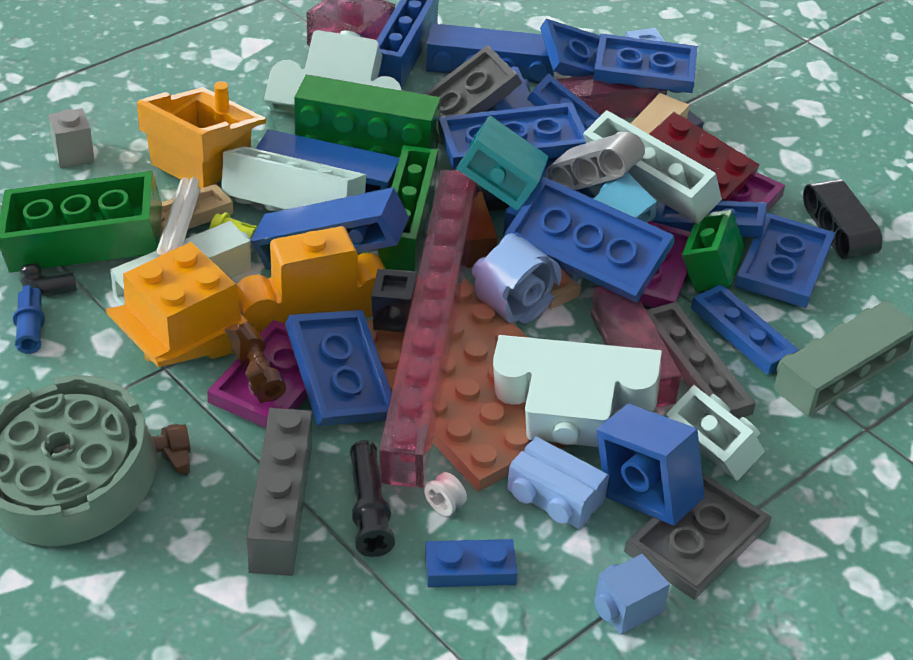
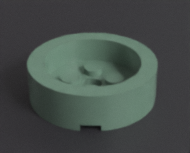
M85 375L54 378L55 384L33 392L28 387L0 405V527L11 536L23 542L41 546H64L80 543L102 535L123 522L145 499L153 484L157 470L155 443L135 398L123 387L112 381ZM67 443L70 444L71 450L65 449L50 456L54 447H60Z

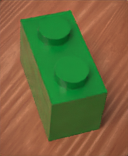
M732 209L708 213L699 224L694 222L682 253V258L695 292L710 290L720 284L726 288L732 284L745 246Z

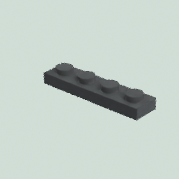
M676 302L642 312V325L690 388L695 385L709 397L712 394L716 395L730 408L731 411L729 413L737 419L753 415L756 404Z

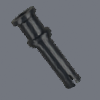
M361 440L354 443L350 448L357 502L352 509V519L358 526L355 545L358 552L362 555L378 557L390 552L395 545L394 534L388 526V521L391 518V509L382 497L377 447L373 442L369 445V441Z

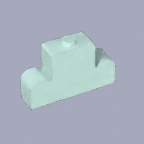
M316 30L312 35L304 69L292 60H282L272 67L264 101L270 111L294 115V97L306 74L401 91L402 89L400 84L392 77L381 76L378 78L382 52L377 40L360 37L359 34L352 31H341L339 34Z
M499 335L493 359L495 394L499 400L507 404L513 405L526 402V437L529 440H533L537 436L546 442L599 447L596 429L614 415L616 408L622 409L629 403L651 412L655 410L660 384L662 350Z

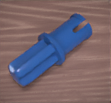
M30 285L23 286L22 291L18 293L17 310L13 315V323L16 326L15 346H17L16 349L25 354L35 353L41 348V327L45 323V315L41 310V291L39 288H32Z

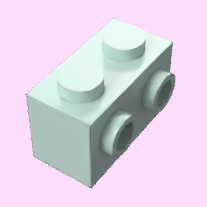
M693 385L666 416L697 428L700 452L734 480L738 481L765 452L757 438L760 432L746 418L741 417L738 420L729 413L731 411L730 408L714 394L709 397Z

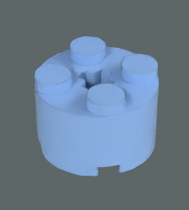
M513 233L504 236L500 244L487 257L480 258L472 268V276L476 278L474 284L476 297L492 307L507 322H513L514 324L517 321L527 324L540 316L554 298L550 294L554 282L560 285L562 276L560 265L526 239L518 237Z

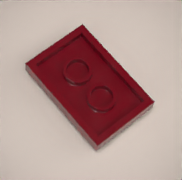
M676 112L671 113L649 133L654 138L715 172L722 198L721 201H729L756 175L760 165Z

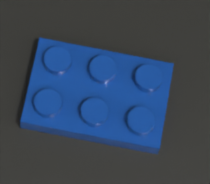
M547 18L545 19L540 30L554 72L562 76L568 75L584 80L589 84L608 87L615 92H624L631 95L637 93L640 88L633 85L606 84L603 81L593 80L600 35Z
M601 33L593 80L603 81L606 84L633 85L642 89L656 88L669 90L673 93H693L698 46Z
M767 213L763 237H754L737 274L735 287L807 308L833 244L835 232Z
M363 310L288 316L285 327L318 427L394 418L398 410Z

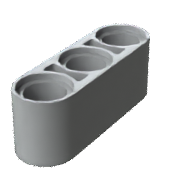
M621 132L570 148L547 168L546 178L573 190L618 179L643 158L645 147L642 140L631 132Z

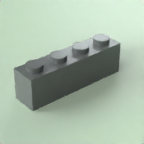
M269 408L247 535L249 573L289 576L294 574L312 449V411Z

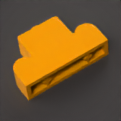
M340 226L272 240L270 243L271 277L266 278V276L260 274L250 275L243 278L236 285L240 314L261 333L272 320L285 324L288 316L295 314L363 310L365 318L372 317L371 295L377 270L385 269L376 254L362 253L358 255L346 228Z

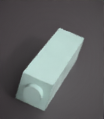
M231 221L184 240L183 245L192 242L229 278L251 270V253L253 252L251 239ZM156 251L110 269L113 297L120 306L125 304L123 273L159 257Z

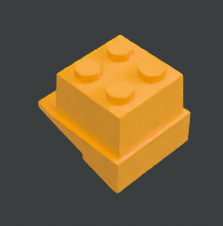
M223 81L214 84V92L201 87L172 96L165 92L137 102L139 130L147 135L151 165L180 180L183 177L191 179L194 176L199 180L198 186L200 189L216 184L222 179L223 152L243 146L251 148L252 129L266 124L265 117L230 101L228 83Z
M192 242L123 273L125 304L107 308L106 313L144 352V357L147 361L153 362L157 367H162L207 355L214 359L236 353L232 351L231 347L233 346L224 330L235 323L239 325L248 323V320L240 314L236 283Z

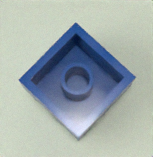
M628 403L596 429L602 471L609 475L606 498L671 525L677 524L705 498L697 428Z

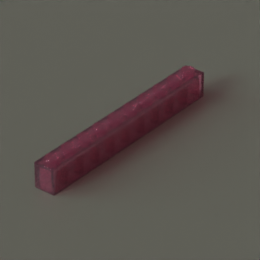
M441 170L379 450L381 484L424 488L478 207V184L458 170Z

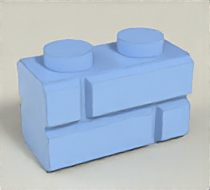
M535 436L525 447L524 452L521 451L511 462L507 490L512 492L518 501L525 504L532 503L545 510L556 522L568 523L580 530L590 519L591 514H594L603 504L606 497L609 475Z

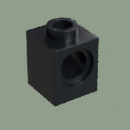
M388 269L377 270L371 295L373 330L413 333L418 310L417 272Z

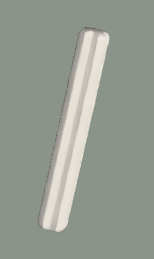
M194 176L191 179L183 177L179 183L156 250L159 256L183 246L200 192L199 180Z

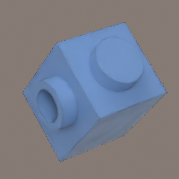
M640 554L620 565L613 564L607 567L599 575L594 604L601 618L609 621L620 634H623L664 612L670 584L643 554Z

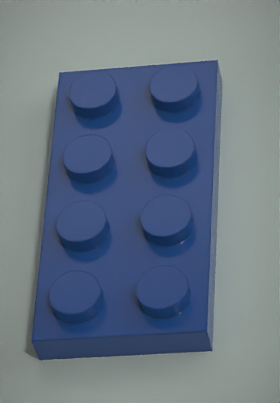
M572 102L438 117V130L452 169L457 168L470 149L472 139L489 115L548 155V158L560 157L570 148L586 144L583 135L586 130Z
M542 176L504 233V236L513 233L518 237L526 239L556 261L561 268L635 303L638 302L675 243L673 234Z

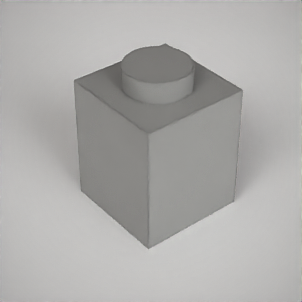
M83 108L76 110L66 109L58 113L48 114L52 147L59 167L64 168L95 162L91 128Z

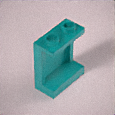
M489 115L472 139L470 149L456 169L518 211L539 183L549 156Z

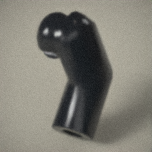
M37 263L23 265L20 269L22 279H20L23 286L30 285L32 288H39L42 296L77 291L73 272L48 277L42 275L41 267Z

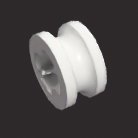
M447 472L438 475L435 481L429 482L424 488L426 499L431 507L443 516L451 515L455 512L456 507L463 506L467 501V494L461 482L454 475Z

